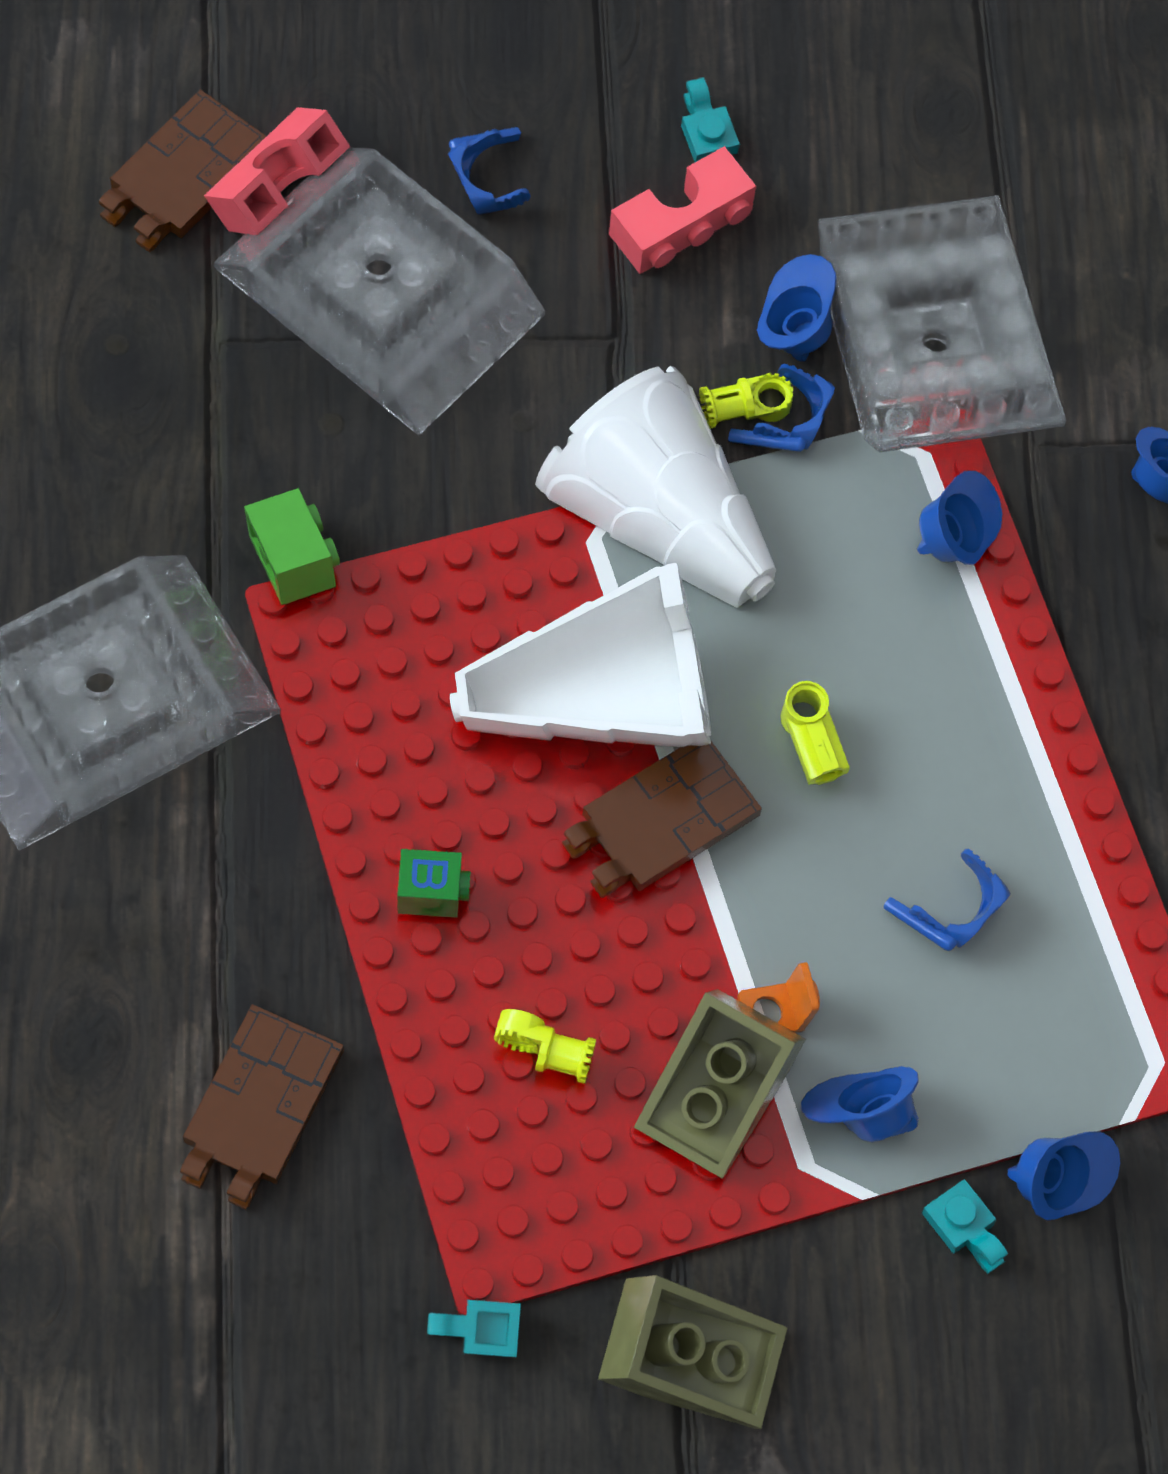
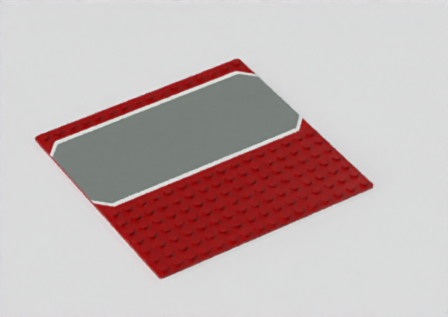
M962 404L818 440L812 442L808 449H804L801 452L779 450L728 464L740 494L745 495L748 499L776 567L775 585L760 600L754 602L750 598L736 608L683 579L682 582L689 606L688 615L692 624L693 634L695 633L706 689L711 724L710 740L761 806L762 810L759 817L641 891H638L630 880L608 896L601 898L590 883L595 878L592 871L603 863L611 861V858L599 843L580 857L573 859L562 844L567 839L564 836V832L579 822L587 821L582 815L584 806L680 747L619 741L604 743L554 736L548 741L470 731L466 729L463 721L455 722L450 704V694L457 692L456 672L527 631L536 632L587 601L593 602L655 567H663L662 563L610 537L607 531L561 506L342 562L340 565L333 567L336 587L281 605L270 581L247 588L245 592L247 606L459 1315L466 1316L467 1300L517 1304L1020 1157L1027 1146L1036 1139L1064 1138L1091 1131L1105 1132L1168 1113V915L977 427L967 406ZM963 471H977L986 476L995 487L1002 508L1001 529L996 539L974 565H964L960 561L942 562L933 557L931 553L919 554L917 550L922 540L919 528L921 511L932 501L940 497L952 480ZM801 681L815 682L823 687L828 694V710L850 767L847 774L821 785H808L791 735L781 724L780 715L787 692L794 684ZM801 702L793 705L795 712L800 716L812 717L817 714L814 707L808 703ZM401 849L462 853L461 870L471 871L469 901L459 900L458 917L398 914L397 894ZM965 849H970L973 851V854H977L980 857L981 861L984 860L985 866L991 869L992 874L996 873L1011 894L966 944L960 948L955 946L951 951H946L883 908L885 902L892 897L910 909L914 905L923 908L945 928L949 924L960 925L970 923L976 916L982 900L979 880L972 869L961 858V853ZM799 963H808L812 980L815 981L819 991V1010L803 1032L796 1033L806 1040L783 1083L723 1179L634 1128L705 992L719 989L738 1000L737 996L741 990L786 983ZM760 999L755 1002L754 1010L775 1022L780 1020L781 1010L774 1001ZM516 1009L534 1014L545 1022V1026L553 1027L555 1034L586 1041L589 1037L596 1039L593 1056H587L592 1061L591 1064L586 1063L590 1068L585 1084L577 1082L576 1076L547 1068L543 1073L535 1071L537 1054L527 1053L526 1051L522 1053L519 1052V1049L513 1051L511 1050V1044L508 1045V1048L503 1047L504 1041L499 1045L494 1040V1034L501 1011ZM899 1066L911 1067L918 1073L919 1083L912 1093L914 1107L918 1116V1126L913 1131L881 1141L868 1142L860 1139L843 1122L819 1123L808 1119L801 1111V1101L806 1093L816 1085L831 1078L850 1074L878 1072Z

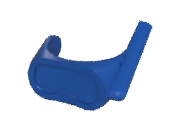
M518 127L503 130H487L481 134L454 138L449 142L451 151L448 155L478 215L516 208L517 205H523V202L526 200L528 202L531 197L526 188H521L494 199L492 193L477 188L470 183L469 179L471 166L484 150L494 145L519 140L521 132Z
M782 364L778 370L779 377L784 376L786 381H790L792 385L805 395L811 406V420L794 426L791 433L767 423H757L753 431L731 429L728 441L796 452L808 449L818 432L835 387L817 374L812 378L809 373H804L802 369H797L794 365Z
M965 849L961 853V858L976 874L982 891L980 908L970 923L960 925L949 924L945 928L923 908L914 905L910 909L892 897L885 902L883 908L944 950L951 951L955 946L960 948L966 944L982 928L987 919L1001 907L1011 893L996 873L992 874L991 869L985 866L984 860L981 861L977 854L972 853V850Z

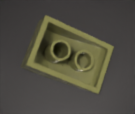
M719 989L705 992L634 1128L723 1179L783 1083L806 1039Z
M657 1275L626 1278L598 1380L643 1397L751 1428L761 1429L788 1327Z

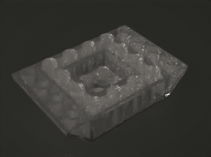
M349 147L320 176L309 175L284 198L289 206L258 235H243L214 262L215 269L418 436L545 316V309L508 255L378 151L371 148ZM379 260L389 263L392 267L389 272L383 275L372 274L366 269L369 263Z
M999 195L819 219L818 230L821 256L833 265L837 275L836 289L830 308L862 434L868 444L880 453L1064 427L1066 425L1065 414ZM929 340H938L944 343L947 349L941 352H934L925 347L924 343Z
M186 555L139 556L0 627V820L18 851L281 713L279 705ZM104 673L111 676L114 682L104 692H93L86 687L88 679L95 674Z

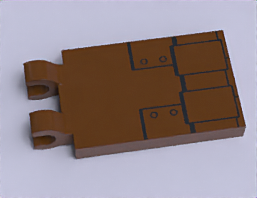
M200 89L110 178L112 189L104 193L99 200V205L105 208L100 217L116 227L135 206L143 211L146 215L141 217L134 226V230L140 234L135 239V242L149 253L161 243L170 231L182 238L212 208L204 195L266 136Z
M712 741L711 744L703 746L688 745L678 748L584 806L582 815L587 821L579 822L568 828L564 832V836L567 839L562 844L571 857L576 859L600 843L611 858V861L603 863L592 871L595 878L590 883L600 897L604 898L630 880L638 891L643 890L759 817L762 808Z
M252 1004L183 1135L184 1143L194 1148L187 1155L180 1169V1173L183 1174L181 1181L201 1189L214 1161L230 1167L238 1172L227 1190V1195H230L228 1202L245 1210L250 1206L262 1179L277 1185L344 1052V1045Z

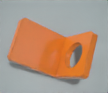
M807 962L799 963L786 983L741 990L737 996L738 1001L752 1009L755 1002L760 999L774 1001L781 1010V1018L777 1023L795 1033L803 1032L820 1006L819 991L815 981L812 980Z

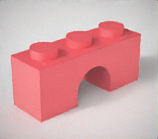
M296 108L212 187L204 197L229 232L258 235L289 206L280 194L289 184L307 175L320 176L350 145L327 110Z
M724 146L687 167L684 193L691 200V204L681 208L668 207L662 204L651 190L648 189L611 210L609 235L639 274L652 267L661 268L668 264L678 252L690 245L694 247L705 243L715 231L725 225H736L743 221L752 211L756 185Z

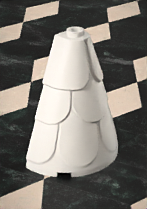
M657 366L631 377L603 396L569 428L573 434L568 437L566 447L563 450L559 446L553 447L538 473L535 485L541 492L546 494L549 500L607 531L610 537L662 563L664 566L677 562L681 579L736 608L750 598L754 602L760 600L775 585L776 567L748 499L745 495L740 494L722 447L714 439L693 388L687 384L684 376L673 366L668 367L667 373H664Z
M677 562L663 567H655L595 601H587L538 631H527L456 672L457 692L450 694V704L455 722L463 721L466 729L470 731L548 741L554 736L604 743L619 741L671 747L711 744V724L695 633L693 634L692 624L688 615L689 606Z

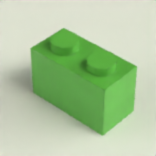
M299 488L244 506L249 537L281 605L336 587L333 567L340 565L337 549L331 538L323 539L320 533L323 531V525L315 504L307 506Z

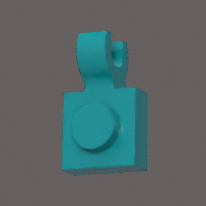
M704 78L687 81L686 87L689 93L684 94V100L691 115L682 117L681 127L694 162L701 160L724 146L731 155L737 154L740 143L726 106L712 109L708 86Z
M965 1179L924 1207L923 1216L953 1254L966 1246L987 1274L1005 1262L1003 1258L1008 1255L1007 1250L993 1234L987 1231L994 1226L996 1218Z
M467 1300L466 1316L429 1313L427 1334L464 1337L463 1353L517 1357L521 1304Z

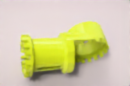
M767 373L766 375L748 379L745 377L739 378L737 384L712 390L704 386L699 389L700 403H705V405L701 406V409H706L703 413L710 429L715 428L717 422L742 416L747 420L759 418L767 422H777L784 419L791 410L793 387H791L790 381H786L784 376L779 377L777 373L775 375ZM766 389H775L783 394L785 400L777 407H768L760 402L758 396Z
M516 1009L501 1011L494 1034V1040L499 1045L504 1041L503 1047L508 1048V1045L511 1044V1050L513 1051L519 1049V1052L522 1053L526 1051L527 1053L537 1054L535 1071L543 1073L546 1068L574 1075L577 1078V1082L585 1084L590 1068L586 1063L591 1064L592 1061L587 1056H593L596 1039L589 1037L586 1041L555 1034V1029L545 1026V1022L540 1017Z

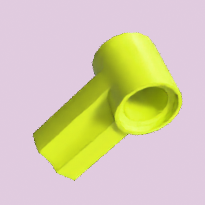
M801 681L794 684L787 692L780 715L781 724L791 735L808 785H821L847 774L850 767L828 710V694L823 687L815 682ZM801 702L808 703L814 707L817 714L812 717L800 716L795 712L793 705Z

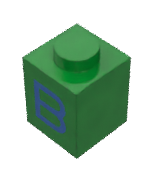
M401 849L397 894L398 914L458 917L459 900L469 901L471 871L461 870L462 853Z

